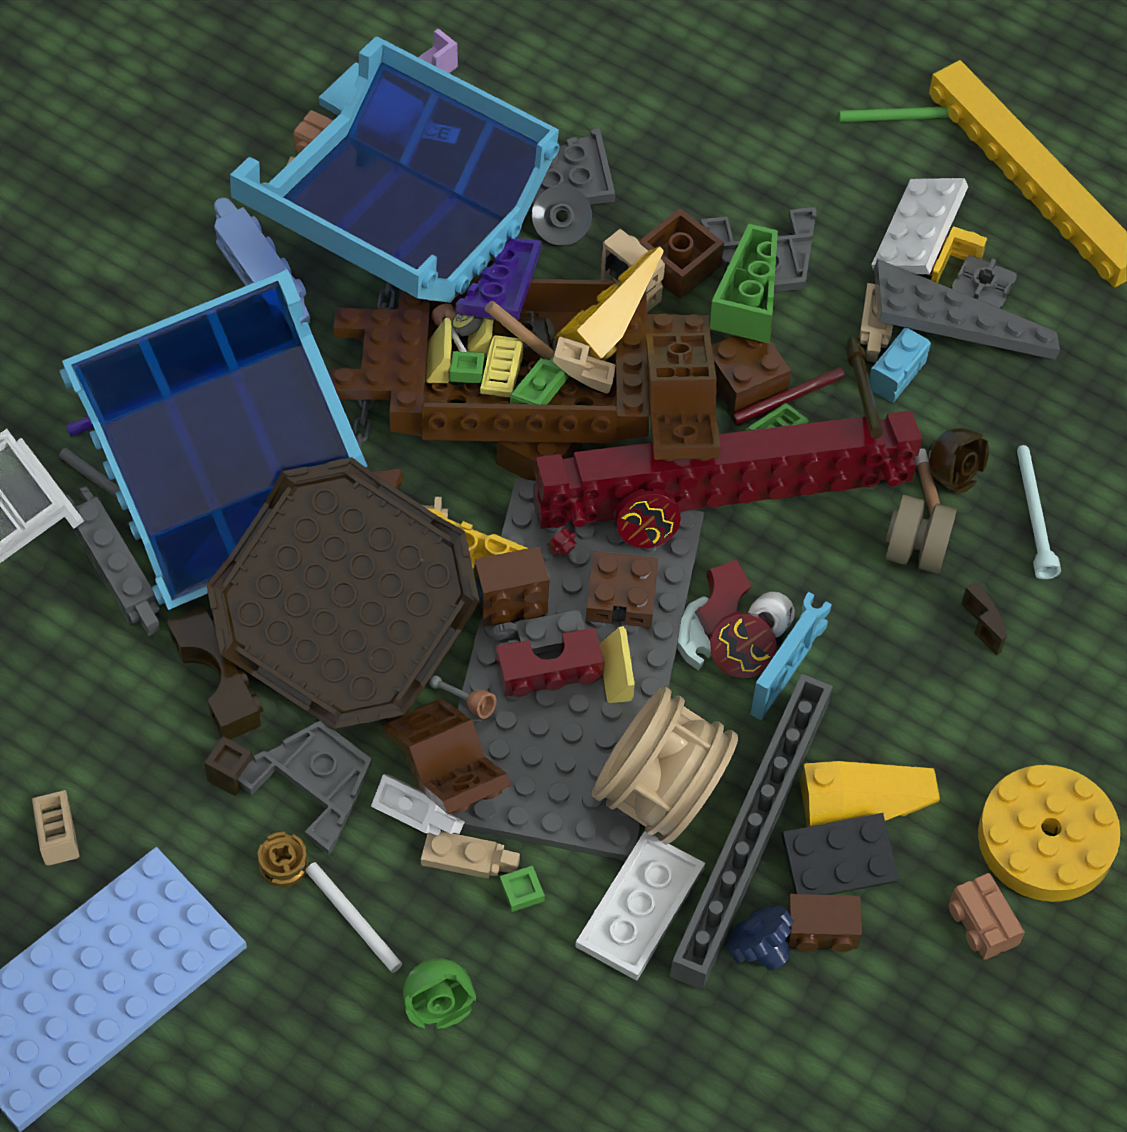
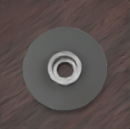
M557 185L543 191L536 199L532 209V222L536 232L542 239L553 245L566 246L576 243L588 232L592 221V210L588 199L578 189L567 185ZM565 212L568 216L567 220L559 222L556 219L557 213Z

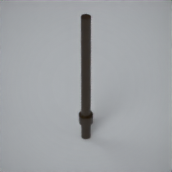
M851 337L847 340V359L850 366L854 369L870 436L877 439L882 436L883 430L865 366L867 361L866 353L860 346L858 338Z

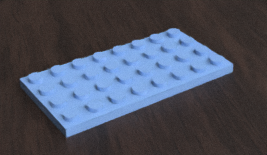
M157 847L0 969V1110L19 1132L23 1131L247 948L246 942Z

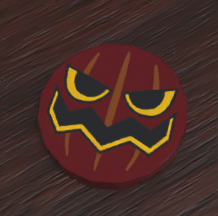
M652 488L653 491L641 489L626 496L616 511V526L622 539L636 548L647 549L661 546L669 541L678 531L681 522L678 504L671 494L661 489Z
M734 612L723 617L714 627L710 639L711 655L715 664L725 674L736 678H751L763 673L775 656L776 636L771 625L761 616L754 613Z

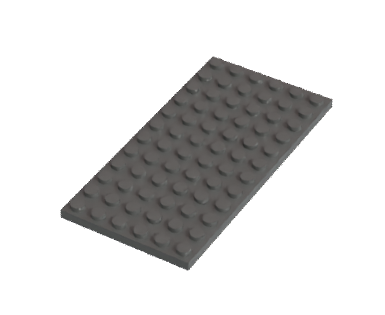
M516 478L501 537L527 548L540 546L549 577L548 614H543L540 617L580 609L585 629L595 627L599 645L618 627L624 626L627 632L635 683L632 701L608 703L604 678H600L589 684H581L579 682L565 685L557 690L543 689L532 691L526 696L517 697L512 695L505 697L496 664L495 648L504 642L518 641V637L494 640L491 637L490 631L495 626L483 627L482 619L480 618L462 691L470 694L478 689L486 690L495 695L497 700L496 707L488 718L482 719L473 715L468 710L467 700L460 698L458 710L472 719L485 757L507 773L511 786L503 789L502 793L493 799H480L471 803L470 808L464 812L449 814L465 821L462 827L464 830L626 861L637 844L641 823L618 808L613 810L606 806L607 798L601 801L593 798L592 790L608 757L640 709L662 686L669 688L680 624L686 607L704 512L695 510L680 511L681 522L679 529L669 541L653 548H636L626 543L619 535L616 519L590 524L585 523L582 527H575L572 520H568L566 526L540 529L532 500L533 486L536 481ZM565 527L571 533L576 532L577 535L574 541L577 545L564 557L560 553L553 556V551L547 545L549 541ZM593 551L659 558L651 628L625 625V621L613 619L612 624L585 621ZM523 618V619L513 620V621H510V622L515 624V622L523 621V620H528V619ZM560 649L535 655L544 660H552L559 657L562 651Z

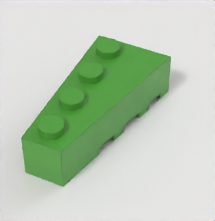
M748 224L712 300L710 329L770 344L778 230Z

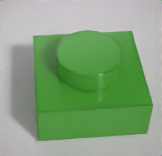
M453 351L450 382L482 383L485 353Z
M533 865L500 876V884L511 912L544 902L545 895Z

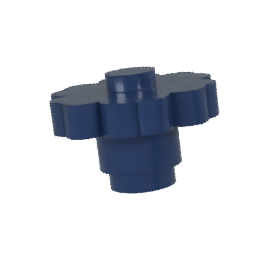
M782 905L773 909L771 906H767L752 913L748 920L740 922L728 935L730 941L725 945V948L736 963L742 962L745 959L747 962L756 960L759 965L765 966L767 970H774L782 966L790 957L788 943L785 941V938L791 933L789 927L793 924L794 920Z

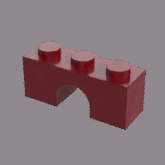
M595 627L562 633V654L552 660H544L537 657L532 651L529 640L496 646V664L504 696L514 695L521 697L530 694L532 691L543 689L557 690L565 685L579 682L581 684H589L603 678L604 659Z

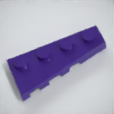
M510 238L505 244L503 251L494 257V264L483 270L477 284L473 283L469 287L468 295L465 299L460 298L456 303V314L495 319L485 311L486 305L490 301H494L518 321L541 252V241Z

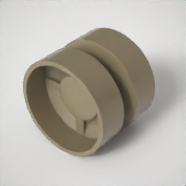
M903 494L899 511H893L885 540V542H889V547L885 560L906 565L913 550H919L918 569L939 574L957 509L936 503L928 520L922 518L924 500Z

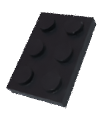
M883 813L781 833L794 894L833 895L894 883L899 880Z

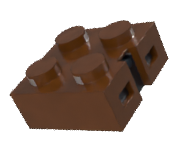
M593 551L585 621L612 624L613 619L625 621V625L651 628L659 558Z

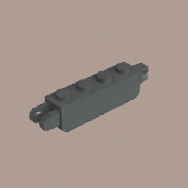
M87 486L82 487L79 491L84 503L75 507L72 498L68 494L65 495L84 520L83 523L73 529L75 536L126 623L131 625L139 621L148 636L159 632V621L154 613L160 610L154 591L98 497L94 498Z

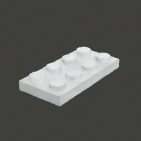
M965 178L910 179L871 264L873 271L877 259H880L914 274H930L967 191L968 185Z
M644 831L578 937L575 947L637 981L702 874L705 863L670 844H663L657 837L649 835Z

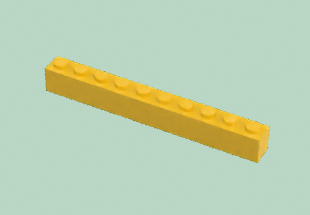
M961 60L934 73L929 89L932 100L941 107H948L950 119L966 132L969 139L974 141L985 152L988 159L995 162L1006 178L1016 184L1023 195L1036 205L1042 215L1057 227L1061 235L1078 249L1080 255L1098 270L1099 275L1103 279L1107 280L1114 288L1126 282L1127 231Z

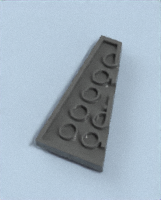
M600 127L591 130L590 135L578 139L576 136L566 140L565 145L559 147V151L552 160L528 212H532L536 199L543 191L557 185H567L578 189L585 195L590 205L615 202V190ZM536 152L509 162L508 167L495 172L494 169L483 172V177L470 182L465 196L501 215H508L517 205L535 167ZM455 183V184L450 185V186H448V187H450V188H452V189L455 190L456 187H457V185H458V183ZM436 191L433 192L435 211L448 199ZM458 204L441 222L454 221V214H466V219L483 218V216Z
M877 259L874 267L878 322L1056 360L1060 351L1056 331Z

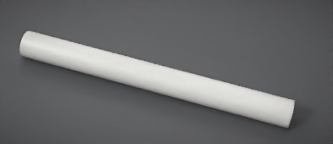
M316 862L310 864L305 872L391 973L400 969L402 962Z

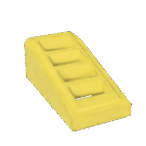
M497 335L492 337L480 394L502 397L511 396L523 359L522 340ZM491 379H492V380H500V381H508V382H507V383L496 382V381H491Z

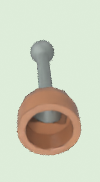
M434 675L429 680L431 688H441L467 700V708L475 716L485 719L495 710L496 697L486 690L478 689L468 694L442 682L439 676Z

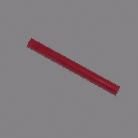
M841 367L828 371L731 414L732 421L735 425L746 422L780 407L784 403H789L845 377Z

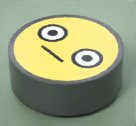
M456 314L452 320V327L460 336H468L480 328L483 317Z

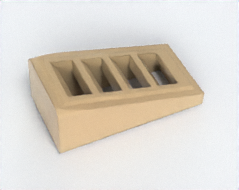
M66 790L32 798L39 847L45 864L49 866L77 859L79 851ZM57 807H61V808H62V809H59V810H56V811H52V812H48V813H44V814H43V812H42V811L49 810V809H53V808H57Z

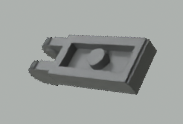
M579 609L518 621L515 624L511 622L499 624L493 627L490 633L492 639L497 641L518 637V641L511 640L499 645L529 640L533 653L540 654L560 650L562 633L583 630L585 625Z

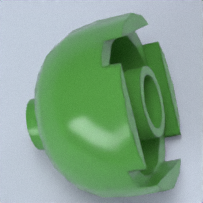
M444 958L430 959L417 965L410 971L403 986V1004L406 1014L412 1023L422 1028H425L424 1023H437L436 1029L457 1024L472 1011L471 1003L473 1000L476 1001L475 990L466 970L453 960Z

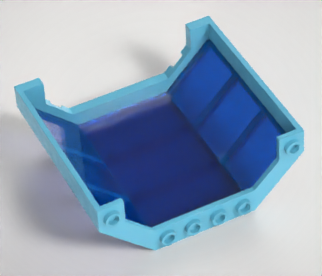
M376 36L359 52L358 77L353 85L358 90L351 105L345 103L341 114L269 183H260L259 161L248 157L230 174L231 197L416 298L451 303L459 293H465L476 275H481L488 262L503 251L510 238L515 239L518 236L523 220L546 172L559 151L560 145L557 143L559 129Z
M288 269L62 361L65 367L59 370L67 389L73 387L75 392L78 393L95 430L90 432L96 449L103 448L108 460L103 462L106 473L110 480L116 478L120 491L115 492L122 510L129 508L133 521L129 522L135 540L142 539L156 575L157 585L152 586L159 605L166 603L168 610L208 593L207 582L228 559L266 502L282 471L306 466H317L353 457L363 466L368 467L308 322L302 324L299 318L304 316L300 303L301 299Z

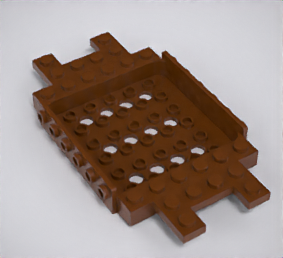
M473 278L469 287L473 283L477 284L481 278ZM532 279L522 309L538 312L539 317L545 320L546 316L551 320L555 328V337L581 310L586 311L592 305H597L599 303L597 296L603 290L616 284V281ZM468 289L463 294L459 293L451 303L419 299L400 290L398 309L336 308L334 338H364L361 369H329V376L339 399L391 400L390 431L422 436V440L616 444V440L645 437L649 433V369L646 333L710 332L709 315L647 314V295H643L623 337L615 345L617 350L605 360L616 365L612 386L608 394L591 387L586 389L579 388L576 385L579 381L569 375V378L547 405L510 404V397L480 394L482 383H464L462 386H453L450 384V381L449 383L426 382L428 341L437 330L431 314L436 307L442 304H451L456 310V303L460 298L465 299L468 295ZM458 334L460 339L468 341V336H460ZM554 338L553 345L550 348L555 351L557 341ZM453 342L451 350V361L453 351L460 352L457 346L453 344ZM468 342L466 343V345H464L466 351H467ZM540 355L528 358L523 357L522 360L528 361L529 364L528 366L520 367L517 380H523L542 357ZM485 358L484 370H485L487 358ZM491 379V381H496V382H503V383H507V382H508V381H500V380H492V379ZM454 399H459V400L464 401L465 403H448V402H450L451 400H454ZM579 402H588V403L592 404V406L576 405V404L579 403Z

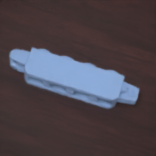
M226 197L218 198L214 202V210L217 212L214 225L217 237L216 243L244 285L248 286L287 269L291 275L288 262L285 258L280 259L276 254L273 241L270 237H264L256 217H250L244 207L237 210L234 204L229 199H226ZM291 275L303 308L304 316L299 318L301 324L304 322L310 323L309 313L304 305L305 287L300 279L295 280ZM274 286L252 295L255 300L265 299L276 322L283 319L287 322Z

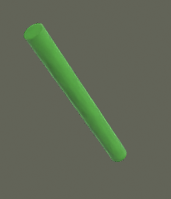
M948 107L838 111L839 122L950 118Z

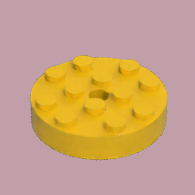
M1035 765L1012 772L993 788L981 813L978 826V840L985 862L1003 884L1015 892L1035 900L1058 902L1078 898L1090 892L1105 878L1120 845V825L1111 801L1090 779L1064 767ZM1043 831H1048V832H1051L1052 834H1055V833H1056V835H1055V836H1049V835H1046Z

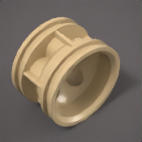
M662 686L644 704L619 739L595 782L592 797L598 801L607 798L606 806L611 810L618 808L645 826V832L649 835H654L658 832V840L667 845L684 831L714 790L734 753L738 742V734L732 730H727L723 733L724 725L715 721L710 724L684 707V698L679 695L673 699L670 698L672 691L666 686Z

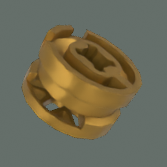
M277 832L268 836L267 840L260 844L258 850L260 873L269 884L280 888L291 887L299 883L306 875L305 870L308 867L306 846L295 834L292 836L285 834V832Z

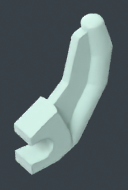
M705 596L689 603L684 610L677 649L684 660L698 671L702 667L704 659L697 654L702 653L708 658L712 656L710 640L695 614L699 607L706 604L708 598Z

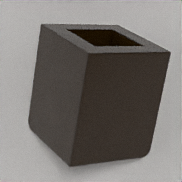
M223 736L204 762L207 781L236 796L240 791L238 778L253 759L252 751Z

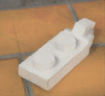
M383 774L371 807L424 833L439 835L440 831L444 830L450 834H460L465 822L453 815L447 814L419 789L386 774Z

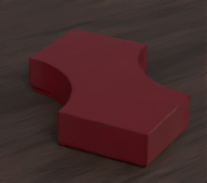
M737 559L712 568L706 574L710 587L709 598L706 604L695 611V614L709 639H711L714 627L723 617L737 612L739 598L752 588Z

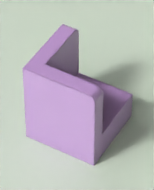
M437 29L433 32V47L418 58L450 73L458 67L457 43L440 29Z

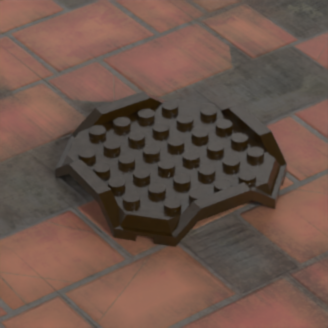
M353 457L330 461L326 464L312 467L306 466L282 471L266 502L228 559L206 584L220 655L333 729L405 715L450 650L480 602L465 531L434 514L382 480Z

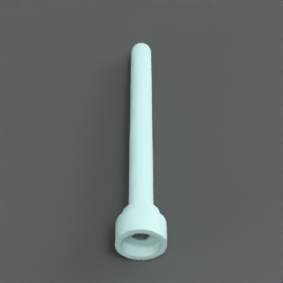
M1021 445L1017 449V455L1038 553L1033 561L1034 571L1039 579H1051L1061 573L1059 558L1054 552L1050 551L1030 450L1026 445Z

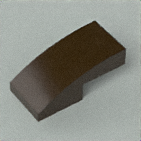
M974 581L966 587L961 605L978 620L974 634L997 656L1002 652L1007 638L1005 626L997 607L989 595Z

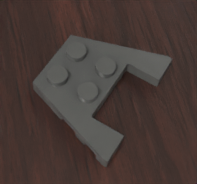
M816 207L789 210L788 218L792 235L777 237L774 292L805 289L817 212ZM728 216L701 219V225L724 242L722 262L728 268L740 241H733Z
M320 720L283 740L282 745L269 752L262 751L253 756L254 760L250 761L238 778V783L242 789L252 796L274 772H278L324 807L326 810L305 831V837L327 855H330L372 767V759Z

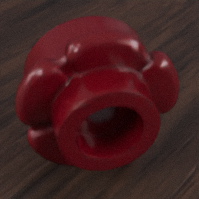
M566 527L559 531L547 544L553 551L552 555L556 556L560 553L563 557L566 556L577 545L574 541L577 535L576 532L571 533Z

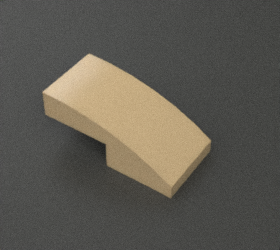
M559 336L553 362L579 382L608 394L612 386L616 365L587 356L590 346Z

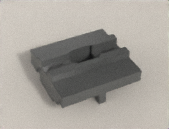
M969 255L966 257L951 288L1001 309L1012 285H1014L1017 279V273L995 265L997 261L995 259H992L989 263Z

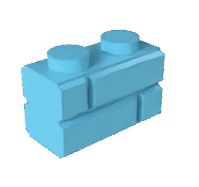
M904 328L871 368V378L869 381L872 392L894 403L917 374V371L926 363L931 342L909 328Z

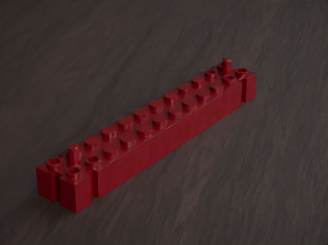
M912 411L887 413L886 419L880 420L883 434L877 439L870 436L865 416L719 434L720 458H711L706 461L696 459H678L671 462L654 460L652 443L574 452V458L563 459L561 454L540 456L535 459L534 475L536 483L533 486L532 500L540 529L566 526L568 520H572L575 527H582L585 523L590 524L616 519L617 507L622 500L634 491L641 489L653 491L652 488H656L671 494L677 502L679 510L684 512L707 507L715 508L723 505L746 504L754 501L777 500L785 497L808 496L816 493L839 492L863 487L870 488L876 486L880 480H886L890 487H894L904 482L913 481L916 468L914 458L919 456L922 436Z

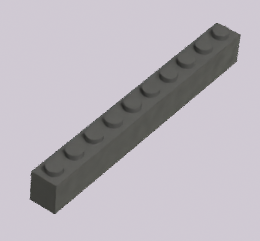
M801 674L674 956L670 973L671 978L703 991L829 705L832 685Z

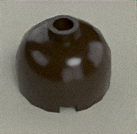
M956 428L947 430L934 440L929 447L928 453L929 470L935 481L958 494L971 489L977 483L976 480L971 479L976 475L977 471L984 472L989 457V443L982 438L983 435L970 429Z

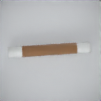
M920 449L919 456H915V461L928 510L931 514L936 503L940 504L933 476L929 470L926 450Z

